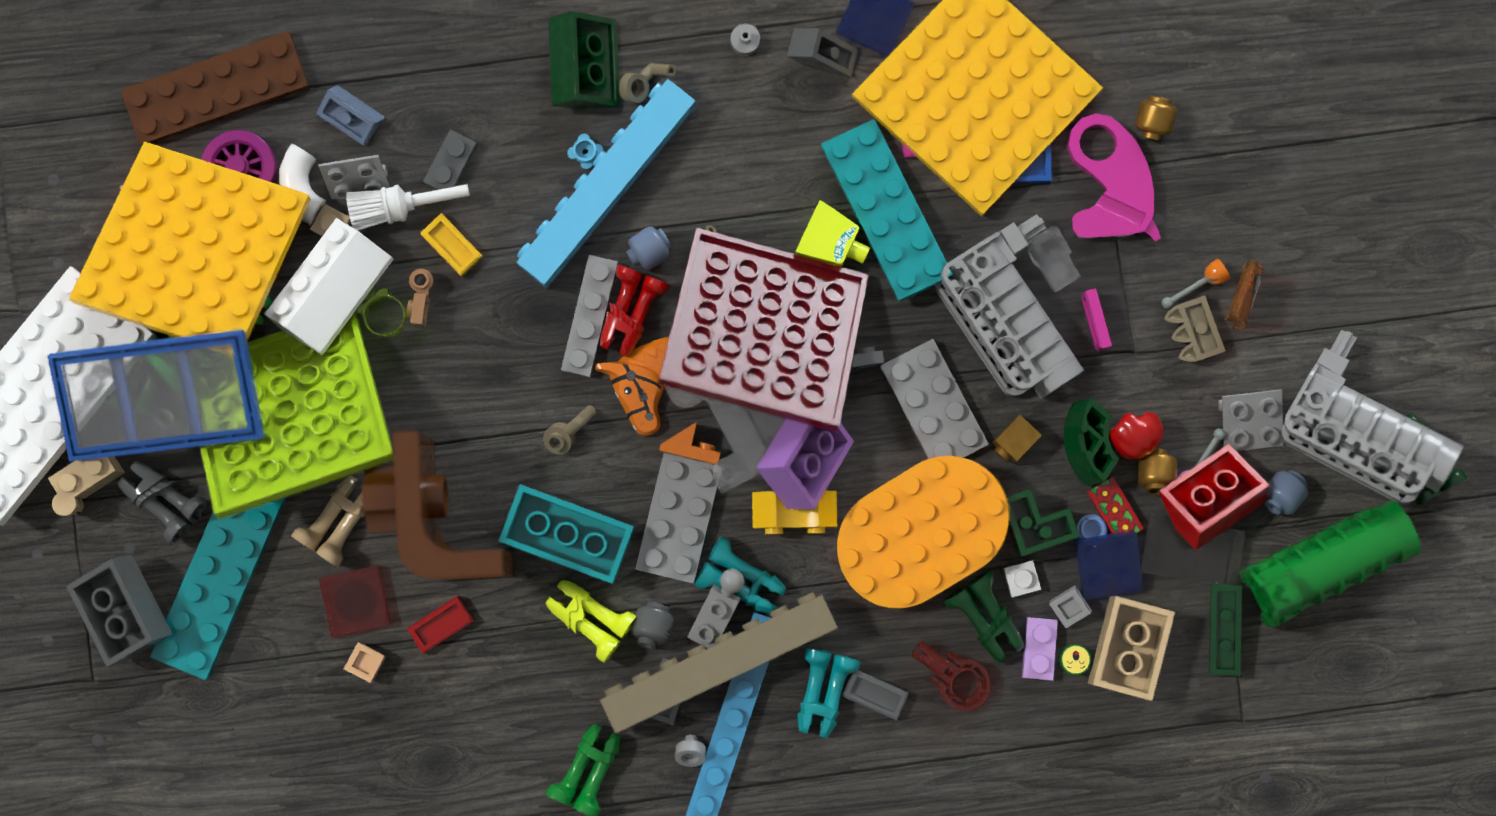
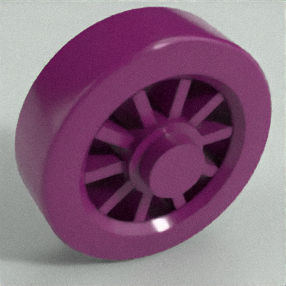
M232 130L218 135L207 145L201 157L203 161L250 176H257L259 179L275 184L278 178V162L275 153L262 138L249 131ZM235 144L236 155L232 156L226 146ZM243 144L250 146L244 155ZM221 150L228 157L226 162L216 159ZM257 152L259 158L251 160ZM261 165V172L253 170V168Z

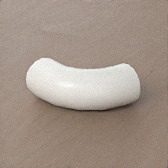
M291 144L279 169V185L309 194L311 201L302 221L312 225L321 208L326 203V200L318 196L309 184V173L316 159L300 147Z

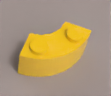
M774 491L752 492L753 528H765V534H783V528H807V534L825 533V527H837L836 491H825L815 509H787Z

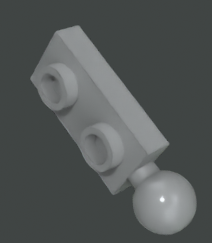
M728 569L721 575V587L715 584L712 586L687 638L701 645L704 644L707 648L717 644L715 638L723 634L741 599L733 594L740 591L744 586V576L737 569Z

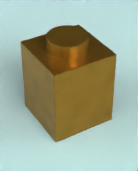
M1018 415L992 442L996 446L994 452L1005 462L1011 460L1015 463L1042 435L1021 415Z

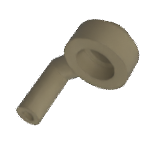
M650 63L641 73L625 74L619 84V92L622 99L631 103L644 101L649 93L648 81L654 75L674 76L676 67L672 64Z
M590 405L586 406L568 424L558 422L551 425L543 436L546 448L557 455L568 452L575 444V433L595 415V408ZM554 437L560 441V444L555 441Z

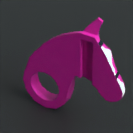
M1093 114L1081 118L1069 133L1067 150L1071 161L1099 182L1106 191L1093 207L1074 214L1072 218L1074 234L1079 238L1089 239L1125 237L1146 232L1153 240H1159L1161 237L1153 220L1154 188L1152 177L1139 144L1111 116ZM1090 128H1102L1111 134L1115 145L1111 157L1095 161L1083 154L1080 148V137L1084 131Z

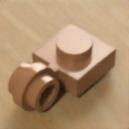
M416 269L409 277V284L416 293H414L413 301H408L406 316L411 318L410 323L413 326L426 328L430 303L429 290L434 283L432 274L426 269ZM419 277H426L425 284L421 286L417 285V279Z

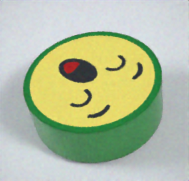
M1072 644L1062 650L1059 661L1064 671L1069 674L1079 675L1088 670L1091 664V656L1085 647Z

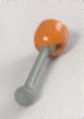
M1219 259L1214 260L1206 267L1204 278L1171 298L1165 297L1162 300V306L1165 309L1172 308L1174 302L1207 282L1212 285L1226 282L1230 279L1227 269Z

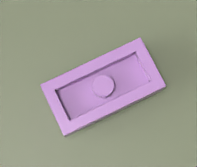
M1026 617L1022 678L1053 680L1058 620Z

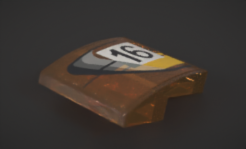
M1252 259L1244 263L1226 320L1233 322L1232 328L1243 331L1247 325L1264 272L1260 263Z

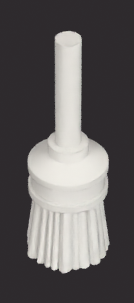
M467 184L413 195L411 192L405 193L399 185H394V187L390 188L382 187L381 190L346 192L352 227L357 231L387 221L388 224H393L396 221L404 222L408 212L415 210V206L470 196Z

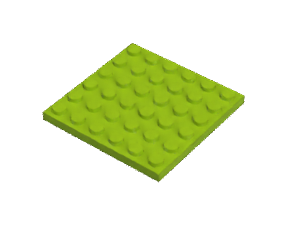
M356 311L323 355L283 330L247 342L265 436L262 439L200 446L214 513L219 520L394 460L392 443ZM217 353L212 354L211 356L215 360V366L212 368L207 367L200 359L195 360L203 371V376L201 378L194 377L204 431L247 426L234 357L230 355L221 357Z

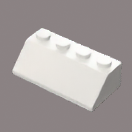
M336 218L265 312V315L281 330L323 355L394 259L359 231Z

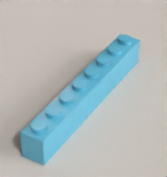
M669 79L663 85L659 82L649 94L650 101L645 107L640 105L630 117L632 122L627 129L621 128L611 140L613 146L607 153L602 151L596 157L592 164L595 166L588 176L583 174L574 185L576 190L568 199L565 196L555 208L557 214L551 221L546 219L537 229L536 234L538 237L533 243L527 242L518 252L517 257L519 260L516 262L518 266L546 289L696 108V101Z

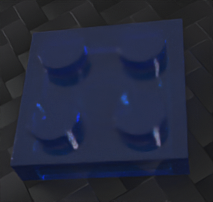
M851 0L836 30V34L888 57L896 45L914 3L909 0Z
M1134 530L1075 540L1081 591L1085 600L1144 590L1137 533Z

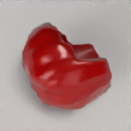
M1154 412L1144 413L1142 416L1126 413L1115 428L1109 432V441L1122 457L1142 460L1153 453L1162 442L1164 434L1163 424L1159 416Z

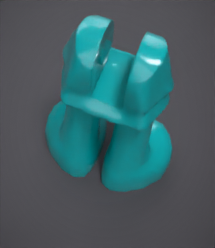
M720 536L708 559L727 569L739 570L744 578L751 581L752 584L750 587L744 585L740 591L733 594L746 602V606L754 607L755 611L770 614L777 606L770 603L768 599L758 596L762 586L764 585L769 588L768 590L784 596L787 588L775 575L771 576L766 570L761 571L737 557L731 550V542L727 538ZM706 562L696 577L694 586L700 589H706L714 584L721 587L720 578L724 572Z
M805 647L804 658L810 664V675L804 700L800 703L801 712L797 713L798 729L800 732L808 734L809 726L813 719L812 715L823 716V720H821L819 737L828 738L837 724L835 720L839 715L838 706L844 682L848 674L858 671L861 661L844 655L834 654L825 701L821 703L818 701L832 653Z

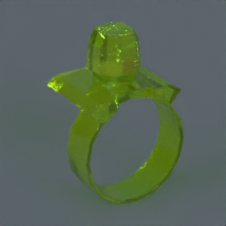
M373 287L362 301L366 302L358 307L357 313L363 316L364 323L372 333L380 337H392L400 333L404 328L407 320L406 309L398 299L391 296L392 292L388 288H382L375 294L377 290ZM391 298L398 301L403 309V320L399 328L390 334H379L371 330L367 323V317L373 305L382 299Z

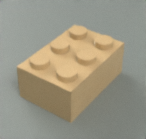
M1110 596L1088 684L1153 701L1175 612L1118 596Z

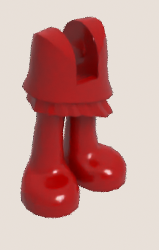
M618 265L616 276L621 281V290L616 305L609 302L610 312H606V321L601 334L600 347L609 350L615 339V334L619 330L626 333L619 355L628 357L638 340L642 337L641 333L645 329L642 327V324L653 300L659 295L666 294L670 285L653 277L645 276L640 296L632 315L629 317L627 312L643 275L635 270Z

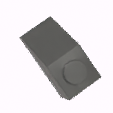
M794 28L787 57L806 67L851 77L858 49L820 28Z

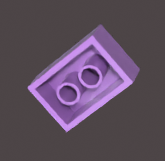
M786 418L756 469L787 509H815L854 441L841 423L837 432Z

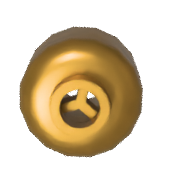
M1149 95L1148 99L1142 100L1139 104L1135 126L1143 131L1142 137L1160 140L1161 135H1170L1172 133L1177 108L1172 105V100Z
M1155 449L1153 453L1139 460L1138 484L1145 489L1146 493L1159 495L1161 489L1177 479V460L1173 456L1168 455L1166 450Z

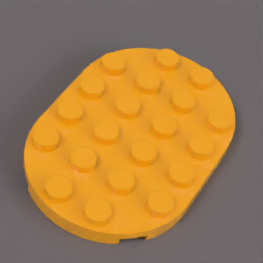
M938 456L924 460L864 496L849 510L841 524L837 540V554L841 570L850 586L859 595L874 604L888 608H907L921 604L978 571L998 554L1005 542L1010 522V510L1006 494L997 478L984 466L973 460L957 456Z

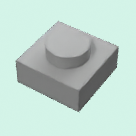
M1075 585L1049 601V605L1065 628L1091 614L1092 611Z

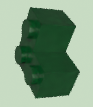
M1031 489L1007 497L1010 510L1008 530L1018 557L1080 537L1070 508L1041 518Z

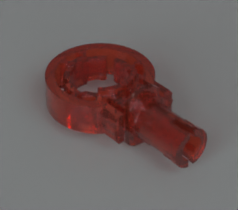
M923 640L916 645L925 652V655L913 649L911 657L918 660L945 681V684H943L933 675L929 679L938 687L940 696L948 705L957 710L969 711L978 708L986 701L991 689V680L987 670L980 663L970 658H959L954 653L949 652L946 656L958 664L956 667L925 644ZM977 667L983 677V688L982 680L977 679L975 691L970 696L963 697L964 702L970 703L957 704L952 702V697L960 702L962 700L952 691V682L955 676L960 672L970 671L974 676L979 677L980 675L973 670V668ZM947 668L950 669L948 674L944 673Z

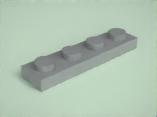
M593 255L588 256L561 371L591 378L618 261Z

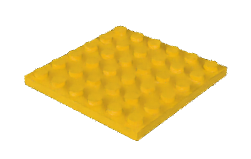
M942 0L852 93V98L982 217L1018 177L1101 92L1103 87L1008 0Z
M144 142L71 292L69 300L73 304L175 338L244 329L246 339L248 340L311 198L309 194ZM231 344L206 347L234 357Z

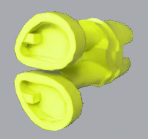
M560 581L557 587L566 596L573 598V600L566 608L561 602L549 597L545 603L546 606L556 617L565 623L568 629L571 628L575 634H577L578 630L589 638L597 647L596 657L605 663L621 641L585 618V611L601 621L621 639L631 629L636 615L629 611L617 614L598 603L584 588L571 581Z

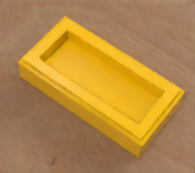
M442 213L420 233L461 277L483 258L478 250Z

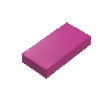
M1096 288L1087 290L1082 294L1081 299L1095 350L1099 352L1110 348L1112 344Z

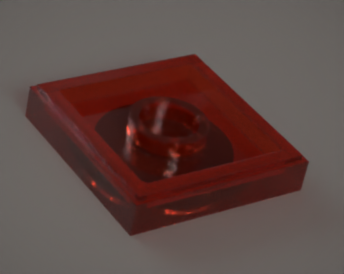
M379 565L319 578L331 638L392 624Z

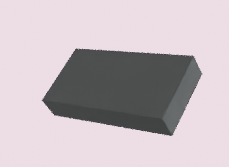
M858 670L851 673L841 696L897 721L909 693Z

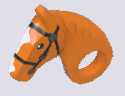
M669 337L644 344L633 350L628 357L624 356L617 362L595 364L596 371L610 376L615 393L633 428L642 436H651L661 428L658 405L665 386L658 384Z

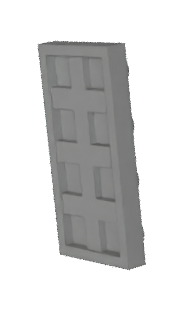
M934 339L880 366L928 459L938 456L964 458L989 445Z
M663 453L635 570L694 584L722 466Z

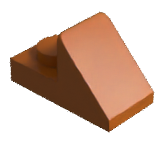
M697 422L660 444L659 448L661 453H668L713 465L719 464L721 456L720 452L715 451L716 446L699 442L698 447L692 446Z

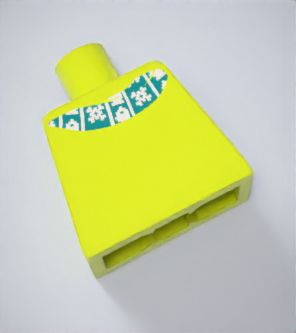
M819 200L795 254L842 267L846 257L863 264L870 247L855 241L860 228L858 225Z

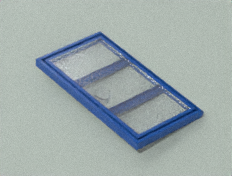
M244 329L48 354V363L69 461L262 439L265 436Z

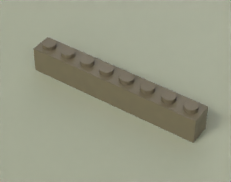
M814 592L797 599L799 605L790 610L784 605L770 612L772 618L763 623L757 618L742 625L744 632L733 636L731 631L715 638L717 644L708 649H705L704 644L687 651L689 658L678 662L675 657L660 664L661 671L650 675L647 670L633 677L634 684L626 688H622L620 683L605 690L606 697L600 701L615 734L837 629L838 627L823 596L819 595L816 597Z

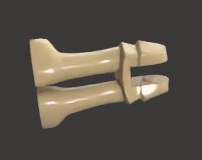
M351 475L337 485V490L331 494L328 504L317 520L308 528L299 527L295 529L291 535L294 539L315 551L342 509L346 511L334 532L316 551L319 556L336 567H339L342 563L343 555L341 550L346 538L359 519L365 515L362 507V493L354 503L347 499L358 483V479Z

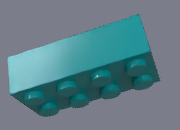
M520 484L498 541L615 584L635 527Z

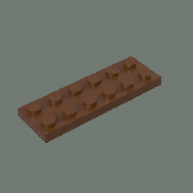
M288 30L121 89L120 91L138 143L142 147L144 142L153 144L310 87L292 35Z

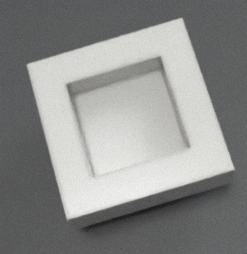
M1033 560L1003 568L1011 597L1041 590Z

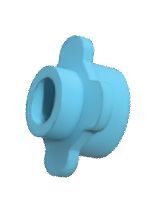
M581 134L578 136V140L574 143L573 147L568 149L567 153L570 159H576L580 162L583 169H590L593 166V161L603 151V148L600 144H595L587 134ZM584 149H587L588 153L583 154L582 151Z

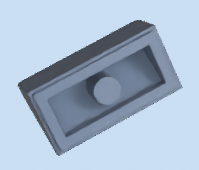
M334 86L327 90L316 113L363 146L368 144L385 118L382 114L340 86Z

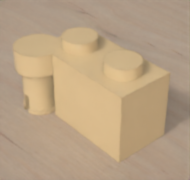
M115 456L74 461L49 477L48 480L57 492L52 500L53 511L61 516L77 515V511L81 512L84 508L82 499H85L124 474L125 472Z

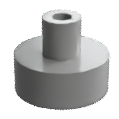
M741 24L732 31L731 46L736 53L747 56L753 54L759 48L760 34L754 26Z
M687 735L684 741L676 745L675 760L677 763L687 767H695L705 762L706 747L703 743L697 741V736Z

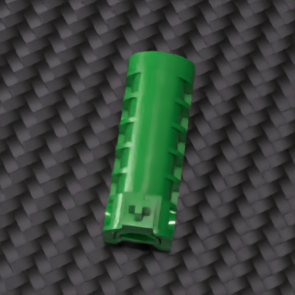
M1389 500L1377 507L1361 510L1243 568L1238 573L1243 583H1246L1247 586L1250 585L1262 610L1260 617L1265 627H1276L1280 623L1302 613L1304 609L1314 604H1320L1326 598L1334 594H1340L1354 584L1363 583L1366 581V578L1374 574L1383 573L1392 565L1403 563L1421 554V544L1417 532L1405 511L1397 502Z

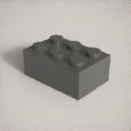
M132 554L112 558L66 586L106 667L128 661L172 635Z

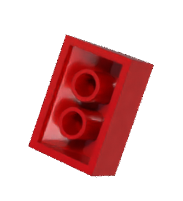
M1227 444L1161 489L1159 495L1175 529L1195 550H1198L1263 505L1270 485Z

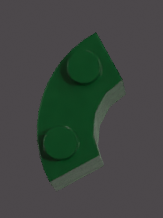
M1092 398L1073 402L1064 425V447L1068 461L1076 476L1086 486L1104 483L1119 461V457L1112 450L1109 441V425L1113 416Z

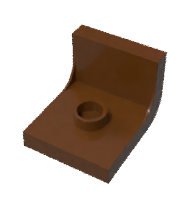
M419 431L393 432L394 464L376 465L365 469L364 484L362 486V507L366 517L367 533H397V547L400 559L408 570L423 578L459 580L515 577L514 552L505 550L456 552L444 542L439 532L438 518L448 517L449 495L446 475H436L435 440Z

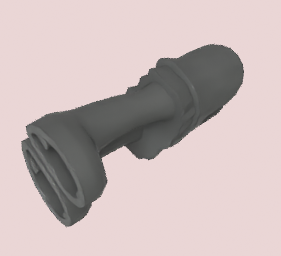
M135 460L130 469L143 479L141 483L136 486L135 483L122 476L117 485L128 496L133 505H137L138 508H146L167 527L164 532V539L170 545H174L187 534L192 525L173 513L157 497L162 496L169 501L190 522H195L200 518L208 501L202 496H195L189 499L173 488L176 482L169 481L168 476L162 475L143 462Z

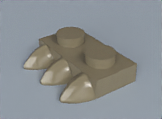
M1205 295L1178 304L1168 311L1164 320L1170 323H1181L1182 325L1175 330L1171 339L1181 343L1188 342L1189 344L1180 352L1179 359L1186 362H1198L1225 352Z

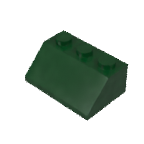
M569 11L548 18L552 106L569 109L619 107L616 19L576 11Z

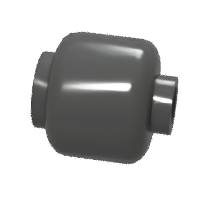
M647 602L646 605L640 606L636 610V618L632 623L631 633L635 638L639 639L638 645L655 649L656 645L667 643L674 623V617L669 613L670 609L667 606L656 602Z

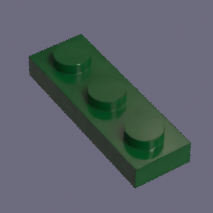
M1210 583V675L1241 676V584Z

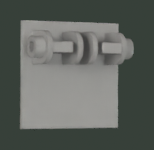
M379 155L318 164L332 200L346 199V192L381 190L382 187L390 188L386 178L388 176L386 164H381Z
M1282 389L1222 396V400H1218V409L1222 412L1223 430L1226 433L1223 439V447L1229 444L1235 451L1283 446L1281 436L1283 427Z

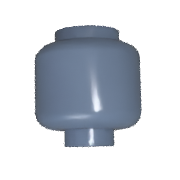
M648 226L629 238L628 244L630 249L626 253L634 267L640 264L644 270L649 271L669 259V250L672 249V246L661 228L656 230L654 227Z
M1292 470L1277 472L1268 482L1270 486L1265 506L1269 511L1277 515L1280 513L1284 515L1294 514L1308 497L1306 480L1299 473Z

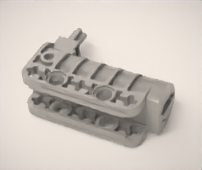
M1037 214L1019 226H1016L1013 222L948 262L941 272V280L946 289L943 290L941 288L942 283L935 285L934 288L1001 390L1010 397H1016L1033 387L1040 399L1076 377L1084 369L1013 265L1017 260L1015 255L1029 245L1027 241L1046 229L1043 219L1039 218ZM949 269H951L953 273V280L951 281L950 279H948V276L951 273ZM964 300L970 302L973 309L968 308L964 304ZM957 306L964 316L958 313ZM995 339L996 342L992 345L990 342ZM997 350L1002 351L1006 359L1001 358ZM990 356L992 357V359L994 360V362L996 363V365H994V364L991 362ZM1012 364L1013 367L1009 370L1007 367ZM1017 377L1021 379L1020 382L1016 380ZM1007 384H1011L1013 388L1010 389Z
M1341 330L1331 349L1325 348L1287 412L1281 430L1283 442L1296 451L1401 505L1412 503L1424 486L1438 493L1464 446L1345 386L1346 379L1342 375L1350 361L1346 358L1357 337L1353 336V333ZM1309 432L1312 433V437H1311V438L1308 437ZM1291 435V436L1294 437L1295 439H1294V440H1291V439L1289 438V436ZM1318 440H1326L1329 442V445L1321 444ZM1305 443V444L1308 445V448H1306V447H1304V446H1302V445ZM1336 446L1340 448L1339 452L1335 451ZM1314 448L1325 453V455L1318 454ZM1364 461L1368 462L1367 467L1363 465ZM1344 464L1348 465L1349 469L1345 468ZM1374 468L1382 469L1385 474L1377 473ZM1392 476L1396 477L1395 481L1391 480ZM1369 477H1371L1372 479H1374V480H1376V481H1378V482H1380V483H1378V484L1373 483V482L1369 479ZM1405 483L1409 484L1410 488L1406 487ZM1385 487H1390V491L1386 490ZM1399 493L1406 494V496L1402 498L1399 496Z

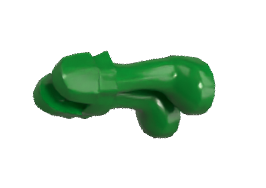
M593 724L582 735L583 740L577 746L578 751L562 782L551 784L545 793L550 798L570 806L590 759L595 760L590 775L573 805L574 809L588 816H598L600 813V806L596 800L598 790L610 765L614 764L615 755L619 753L621 739L618 734L613 732L610 739L606 742L603 752L594 748L593 745L597 742L602 726Z

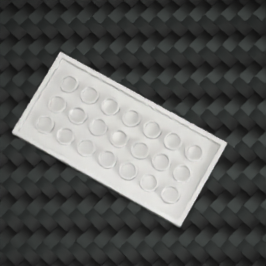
M72 266L67 269L0 351V525L2 526L5 525L67 449L49 368L48 354L153 341L157 338L148 328L73 304L69 297L81 273ZM143 355L123 357L126 375ZM110 359L66 365L79 432L103 405L106 398L116 389Z

